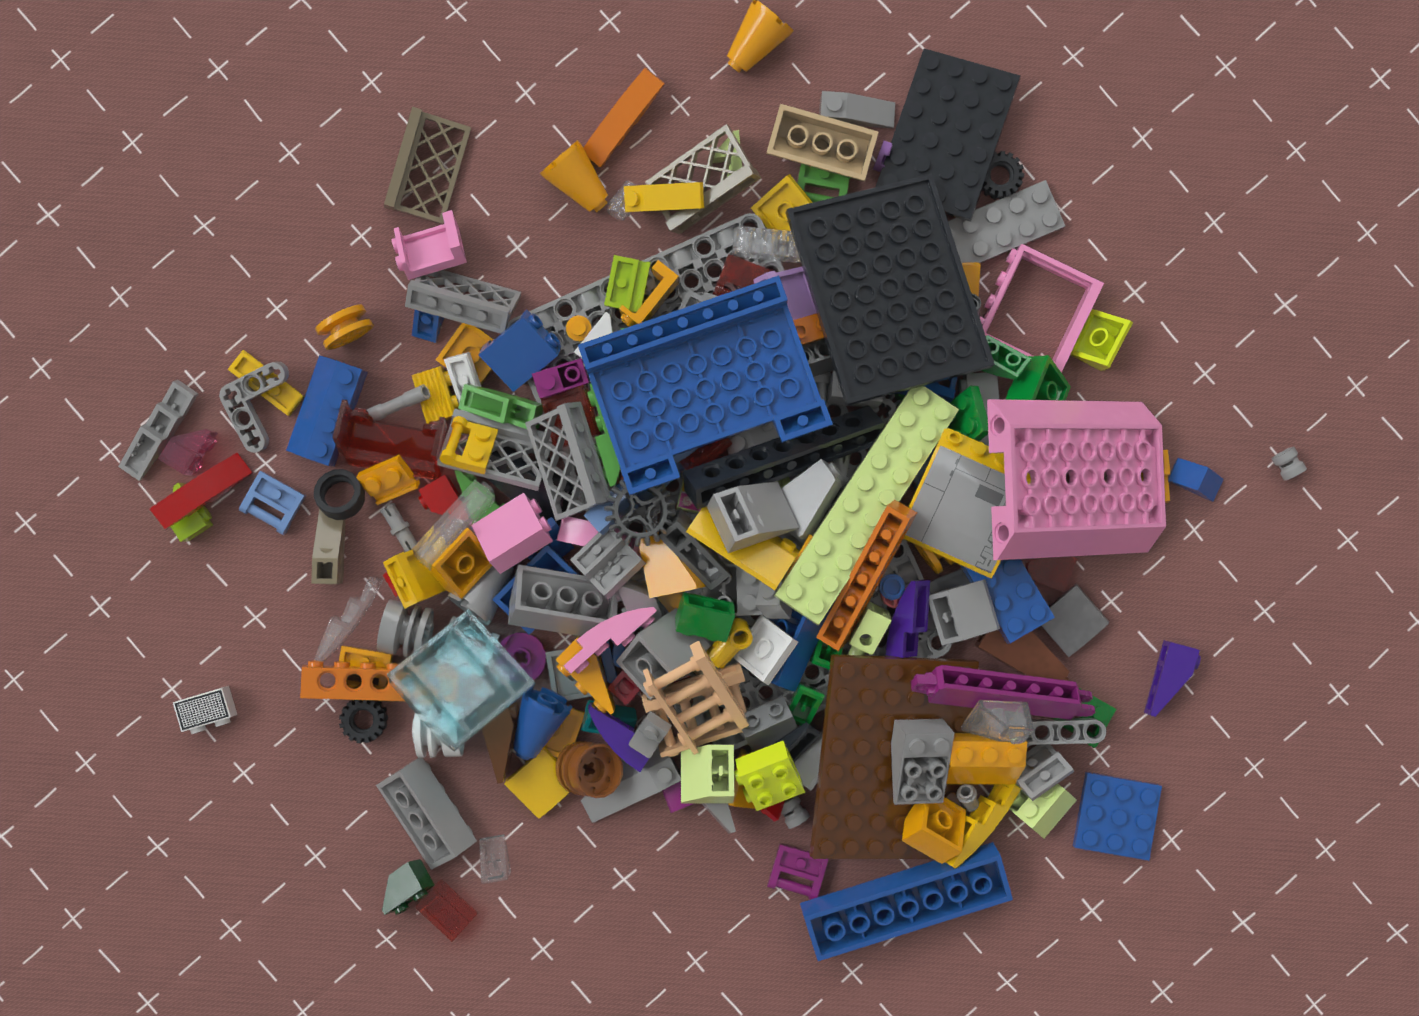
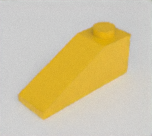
M703 182L624 186L625 212L704 208Z

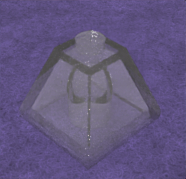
M979 700L961 726L964 732L1000 742H1011L1012 744L1024 743L1034 730L1028 702Z

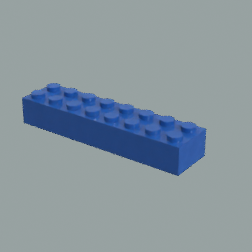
M935 449L932 450L911 483L915 491ZM1020 559L1001 560L992 579L960 565L970 583L983 579L986 580L1000 627L998 630L1007 644L1012 643L1055 618Z
M991 842L979 846L957 868L945 862L941 864L934 860L801 902L800 906L817 960L821 961L1013 900L1001 855L994 843Z

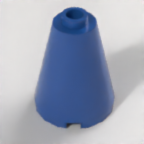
M530 685L525 688L522 694L513 749L516 751V755L524 760L537 757L572 709L571 704L569 706L566 705L567 699L548 688L542 687L540 691L533 690L535 686Z

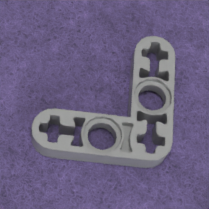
M282 362L268 363L225 385L220 390V400L241 442L249 452L263 451L269 444L268 434L250 400L287 381L289 370ZM274 369L280 370L281 373L278 375V378L274 377L266 380L264 377L273 373ZM255 377L259 380L260 388L258 391H253L249 388L250 378ZM231 391L237 392V395L234 397L235 399H229L228 395L231 394ZM243 403L244 407L236 408L234 410V406H238L237 404ZM241 411H246L250 415L249 424L243 425L239 421ZM253 426L256 428L251 430V432H245V429L252 428ZM259 436L261 441L258 442V445H253L251 441L254 437Z

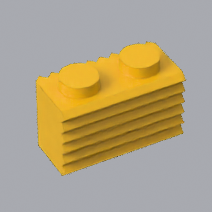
M439 366L411 375L415 388L425 385L430 392V398L420 402L426 423L432 425L451 419L454 409H458L459 403L456 395L452 396L449 387L452 385L448 371Z

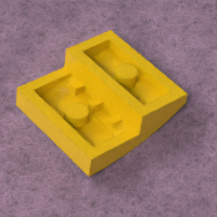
M545 747L536 758L526 760L525 764L509 776L504 783L538 819L569 793L559 784L556 777L557 759Z

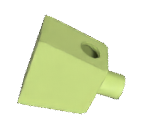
M869 601L849 638V644L852 646L847 655L864 656L865 653L874 654L891 623V616L888 610ZM863 634L870 635L868 638H861Z

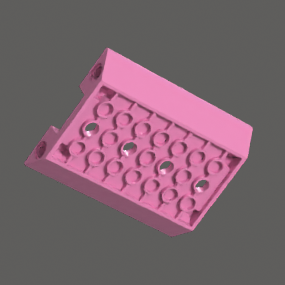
M987 400L989 453H1004L1006 506L991 507L993 560L1149 552L1166 528L1163 439L1161 423L1142 402ZM1067 472L1069 473V476H1070V481H1069V483H1067V481H1066V473H1067ZM1105 472L1107 473V482L1104 480ZM1141 472L1144 474L1143 482L1141 480ZM1027 473L1031 476L1030 484H1028L1026 479Z

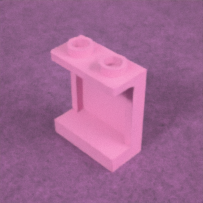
M452 210L442 213L443 225L406 236L402 235L399 227L394 228L395 238L392 239V244L396 254L399 253L395 260L399 271H404L408 280L467 263L460 230Z

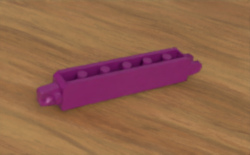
M947 665L935 667L931 673H926L925 675L916 674L914 679L911 680L912 691L927 694L929 703L1069 720L1074 716L1088 717L1095 714L1093 705L1082 704L1088 703L1093 699L1092 692L1079 690L1078 684L1073 681Z

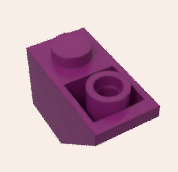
M581 358L532 374L539 398L542 401L589 384Z

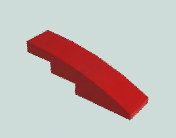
M235 453L183 485L149 510L163 528L168 530L186 516L189 517L207 503H211L253 472L239 454Z

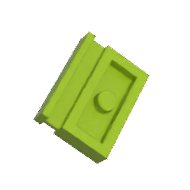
M614 255L604 307L619 309L623 305L628 310L637 312L643 304L651 262Z

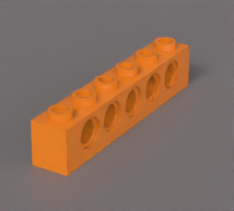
M896 500L886 506L851 571L849 580L841 590L816 637L817 639L837 651L848 642L915 519L917 512Z
M308 661V665H302L300 698L457 703L458 670H453L452 665H438V669H427V664H412V668H402L400 663H386V668L376 667V663L361 662L360 667L350 666V662L336 661L334 666H324V661ZM323 674H333L336 679L335 683L332 686L323 685L320 680ZM351 674H358L362 682L357 687H351L347 683V677ZM384 675L387 677L388 683L386 686L378 688L373 684L374 677ZM405 675L411 676L414 680L413 685L407 689L399 685V679ZM430 676H435L439 679V685L435 689L425 687V680Z

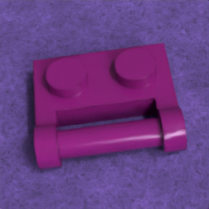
M779 843L767 887L772 889L778 887L808 896L810 900L817 898L829 859H812L809 855L810 851ZM782 871L812 880L813 883L811 886L780 878L779 874Z

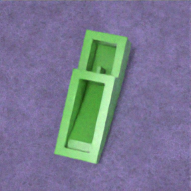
M464 384L458 409L503 424L509 423L527 429L525 423L541 416L545 404L488 388ZM540 423L535 425L536 429H539Z

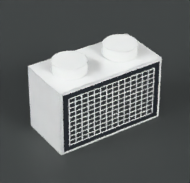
M229 686L173 702L181 732L190 730L191 734L204 731L206 730L205 725L213 722L216 727L230 723V717L237 715Z

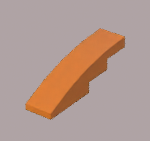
M644 68L627 88L583 147L588 158L599 167L606 163L615 148L622 143L632 127L639 122L665 85L662 80L647 68Z

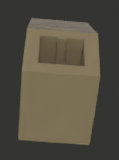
M320 509L312 556L311 583L342 584L344 578L345 520L329 518Z

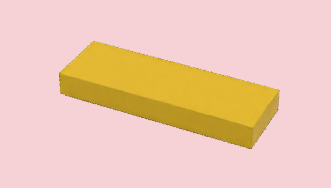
M242 350L228 370L236 377L241 378L264 365L247 351ZM273 372L264 377L268 380L274 377L278 378V375ZM255 377L250 378L249 387L258 391L260 388L259 380ZM286 381L261 394L262 397L287 416L293 413L305 397Z

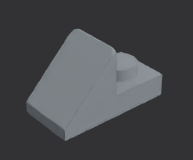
M650 711L635 730V734L628 745L645 757L651 758L672 725Z

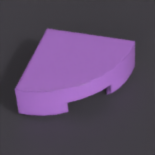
M883 141L873 170L881 172L882 168L885 167L883 164L886 155L889 156L893 146L892 143Z

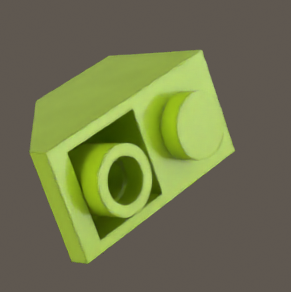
M186 483L175 484L173 492L182 487L183 485H185ZM203 506L171 528L180 542H189L213 526L210 521L212 516L208 509Z

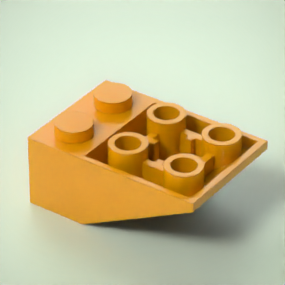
M578 636L556 659L559 663L556 667L566 677L571 675L577 681L575 686L584 695L589 693L595 699L594 705L602 713L608 711L612 714L616 705L612 693L608 689L609 684L600 655L597 656L593 653L587 659L590 664L579 674L575 670L570 674L563 667L583 649L576 642L581 637Z

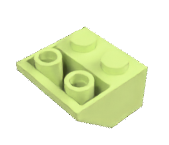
M734 745L697 747L698 753L695 755L690 749L681 751V803H733Z
M1056 784L1034 801L1020 790L1009 809L1045 839L1077 800L1062 786Z

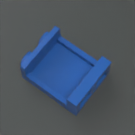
M526 310L520 319L492 342L489 340L484 344L479 356L514 392L533 377V373L539 372L559 355L561 345L557 336L552 332L549 333L543 327L541 319L536 314H531Z

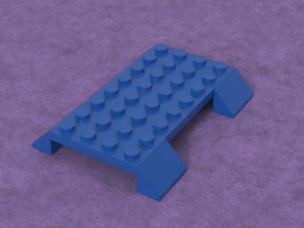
M779 275L578 344L629 495L679 479L680 475L673 456L773 422L781 442L833 425L825 401L820 397L787 305L788 299Z

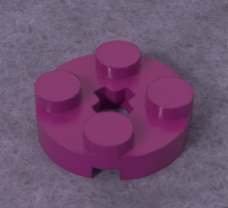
M517 632L507 636L501 641L496 650L498 670L504 678L514 683H526L536 679L546 665V649L543 643L536 636L529 635L528 633ZM526 652L527 663L521 662L517 664L515 653Z

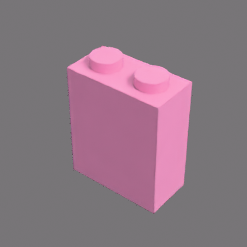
M522 493L471 525L488 561L500 574L553 541L548 532L552 530L544 516L540 517L539 515L542 509L535 499L530 501L525 493Z

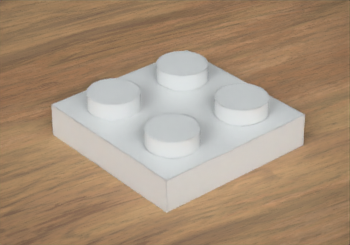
M760 615L750 630L753 637L752 643L746 649L739 650L733 658L762 682L769 685L798 644V641L771 620Z

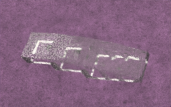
M375 576L369 577L361 598L357 596L349 598L342 618L339 616H332L330 618L313 661L325 662L343 645L371 606L383 581L382 579Z

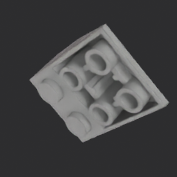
M778 482L737 486L713 494L707 505L728 553L799 529Z
M725 563L731 575L714 589L710 590L706 586L685 591L734 603L735 616L763 615L755 605L760 580L734 563Z
M943 719L894 720L891 756L893 803L895 805L943 803L954 739L953 730Z

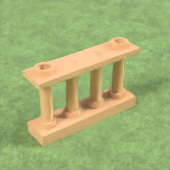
M700 641L690 645L694 655L690 657V661L659 678L654 679L648 668L643 670L646 679L643 686L650 697L655 696L679 733L677 735L684 748L688 746L694 755L698 753L694 740L728 721L730 723L735 722L739 730L749 726L743 709ZM694 670L697 672L702 670L704 674L701 675V679L667 697L661 689ZM706 687L708 689L713 687V695L679 714L674 709L673 705ZM716 705L725 706L723 713L691 730H688L684 722Z
M740 663L726 666L723 669H717L740 704L743 712L746 713L747 709L739 687L741 682H745ZM702 674L669 684L662 691L667 697L701 679ZM706 687L677 704H680L681 710L684 711L691 707V698L702 695L706 699L713 695L714 689L713 687L710 689ZM641 693L646 713L650 711L655 712L657 716L669 723L667 714L655 697L649 700L644 693ZM718 705L709 709L711 718L721 714ZM695 717L686 721L688 730L698 726ZM728 721L696 738L694 741L696 746H700L743 732L742 729L739 730L735 722L730 723ZM671 728L664 737V741H661L658 745L661 758L666 756L673 757L680 754L681 751L690 749L688 746L683 747L678 736L674 737Z

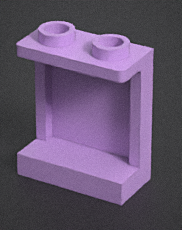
M802 267L776 273L775 271L766 272L753 279L755 284L779 275L793 320L817 313Z

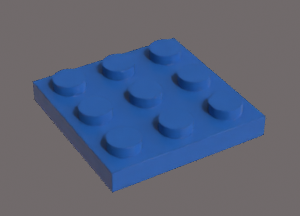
M1085 772L1073 847L1149 861L1162 786L1154 783Z

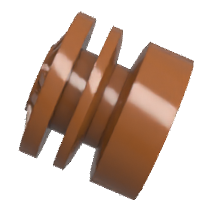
M572 742L564 747L556 762V777L559 784L567 792L576 795L605 798L617 789L623 776V763L620 756L610 746L601 743Z

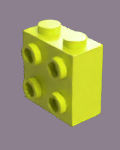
M784 741L735 759L738 770L734 771L737 783L739 786L744 785V796L748 803H753L757 811L805 793L800 774Z

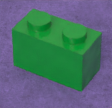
M683 592L675 616L676 632L686 636L704 637L714 642H727L735 618L734 603Z

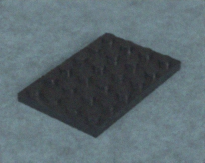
M924 48L891 141L892 149L889 156L886 155L883 164L885 167L881 170L876 187L932 174L945 214L971 222L1021 75Z

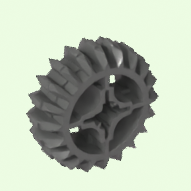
M621 480L619 482L622 487L621 491L615 486L611 489L617 495L616 498L609 495L606 498L607 501L613 503V506L604 507V511H612V515L606 516L605 521L614 520L615 523L609 527V530L613 531L618 528L620 531L615 537L620 539L625 534L627 537L624 543L627 545L631 542V538H635V547L640 546L641 539H644L645 545L649 546L651 543L650 536H652L655 542H659L660 537L657 532L660 531L667 535L668 531L663 527L664 524L668 526L673 524L671 520L667 519V516L676 515L675 511H668L667 508L675 505V502H666L665 500L666 497L671 495V492L667 491L662 495L660 490L664 487V484H661L656 488L653 487L645 490L655 496L653 499L641 501L636 495H629L625 481ZM625 495L628 499L630 510L628 514L619 518V503ZM636 504L639 507L651 504L650 507L646 508L647 511L644 512L646 514L644 518L640 515L628 518L636 510L634 508ZM660 504V520L654 527L650 518V511L653 507ZM633 520L639 521L648 532L636 533L627 529L624 525Z

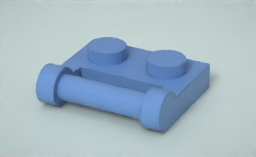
M259 471L242 501L239 511L244 514L250 513L276 528L278 533L285 535L306 495L267 473ZM257 498L285 514L281 520L254 505V500Z

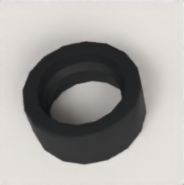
M334 469L318 479L314 487V499L319 509L327 517L335 520H346L355 516L362 509L365 502V490L352 472L344 469ZM339 482L350 483L354 489L352 499L341 507L329 506L325 500L327 491Z

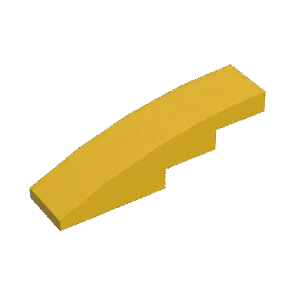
M995 784L988 798L980 795L978 799L979 807L972 811L969 817L966 816L962 853L945 863L957 868L971 856L997 827L1013 804L1021 788L1015 784Z

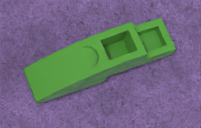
M590 384L591 391L587 392L592 407H597L599 416H596L595 420L599 431L604 430L605 433L595 437L596 444L594 445L598 458H601L604 468L602 470L606 483H609L610 487L613 488L619 484L622 472L592 384Z

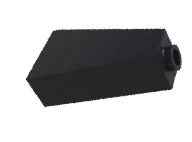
M509 447L503 448L507 455L516 452ZM496 450L492 452L490 460L494 462L502 457ZM522 457L512 461L517 469L527 465ZM507 464L496 467L501 473L511 472ZM532 470L521 474L524 479L536 480ZM554 472L552 480L553 484L557 487L559 486L561 476ZM487 478L511 500L522 493H525L530 501L535 499L542 509V512L539 513L540 517L544 516L546 520L552 517L557 525L560 526L561 520H555L543 478L538 491ZM567 481L564 492L572 495L575 485ZM563 497L560 500L562 512H565L569 501Z

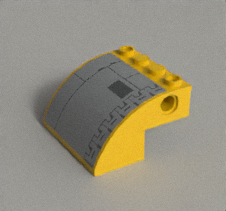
M950 428L944 429L908 506L917 512V515L904 539L992 579L1001 560H993L991 507L1006 506L1004 453H989V446ZM1027 473L1026 476L1028 484H1030L1031 482V476L1029 473Z

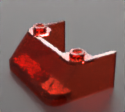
M342 399L333 440L342 461L349 465L370 468L400 455L414 473L413 476L436 480L443 475L444 467L438 466L437 462L448 433L445 417H440L439 422L430 421L429 424H424L422 429L374 421L367 410L361 408L351 410L348 401Z

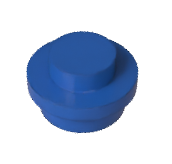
M888 574L880 581V593L889 600H896L903 595L905 582L896 574Z

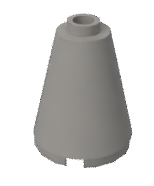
M491 566L462 599L452 593H449L447 597L465 613L475 617L479 616L477 621L489 626L498 608V605L492 599L509 583L514 568L511 567L500 574Z

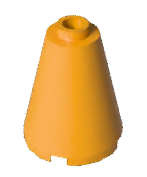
M753 0L727 54V57L730 59L728 64L739 73L742 69L747 72L787 39L794 30L787 23H783L774 12L760 1Z
M578 140L540 172L544 179L589 212L593 209L598 212L608 203L605 200L608 194L582 144Z

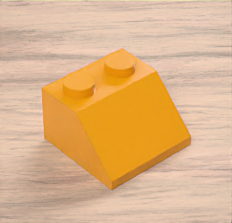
M466 528L431 565V574L446 591L462 599L492 565L488 561L477 537L469 528Z
M945 797L943 803L914 804L904 821L902 841L943 864L962 853L966 809Z

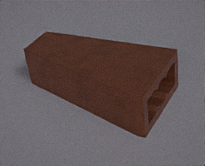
M995 630L980 635L974 645L1023 675L1069 681L1067 676L1070 671L1032 631L1007 644L1000 631Z

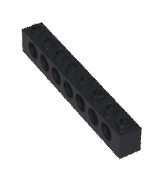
M869 405L832 418L833 425L785 442H781L780 437L685 470L683 471L684 491L697 510L704 508L710 502L713 494L737 486L775 482L806 471L821 459L828 463L872 447L884 429V422Z

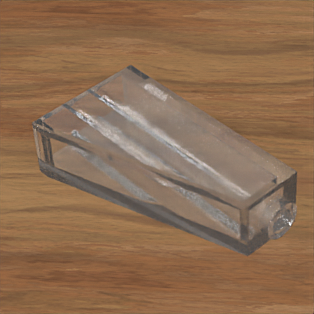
M474 480L412 548L415 558L431 571V565L466 528L472 530L471 525L479 521L495 502L494 490L486 482L482 481L480 484L477 480Z

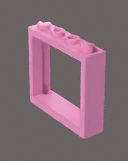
M1021 244L1017 249L1012 248L1006 260L1009 266L1006 272L1001 271L995 283L999 287L995 295L990 294L984 307L988 310L984 318L981 316L979 318L985 336L989 335L986 332L1021 259L1085 288L1086 290L1052 359L1062 373L1104 283ZM993 337V338L999 340L1000 342H1002V343H1004V344L1010 346L1011 348H1013V349H1015V350H1017V351L1023 353V354L1026 355V356H1033V355H1031V354H1029V353H1027V352H1025V351H1023V350H1021V349H1018V348H1016V347H1014V346H1012V345H1010V344H1008V343H1006V342H1004V341H1002V340H1000V339H998V338H996V337Z

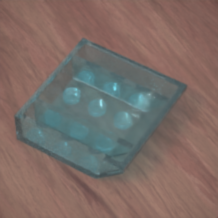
M469 609L387 674L390 685L435 736L454 752L536 684Z

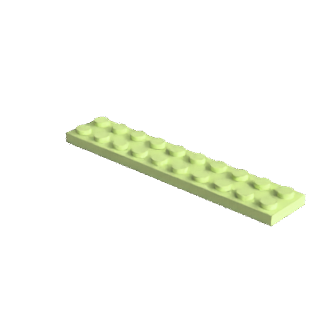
M925 386L909 389L774 595L776 598L816 625L821 623L849 580V575L886 506L894 500L898 502L901 500L940 440L944 429H947L959 409Z

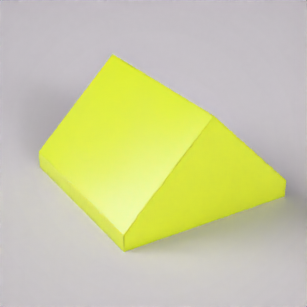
M1092 309L1070 355L1100 371L1110 368L1133 322Z

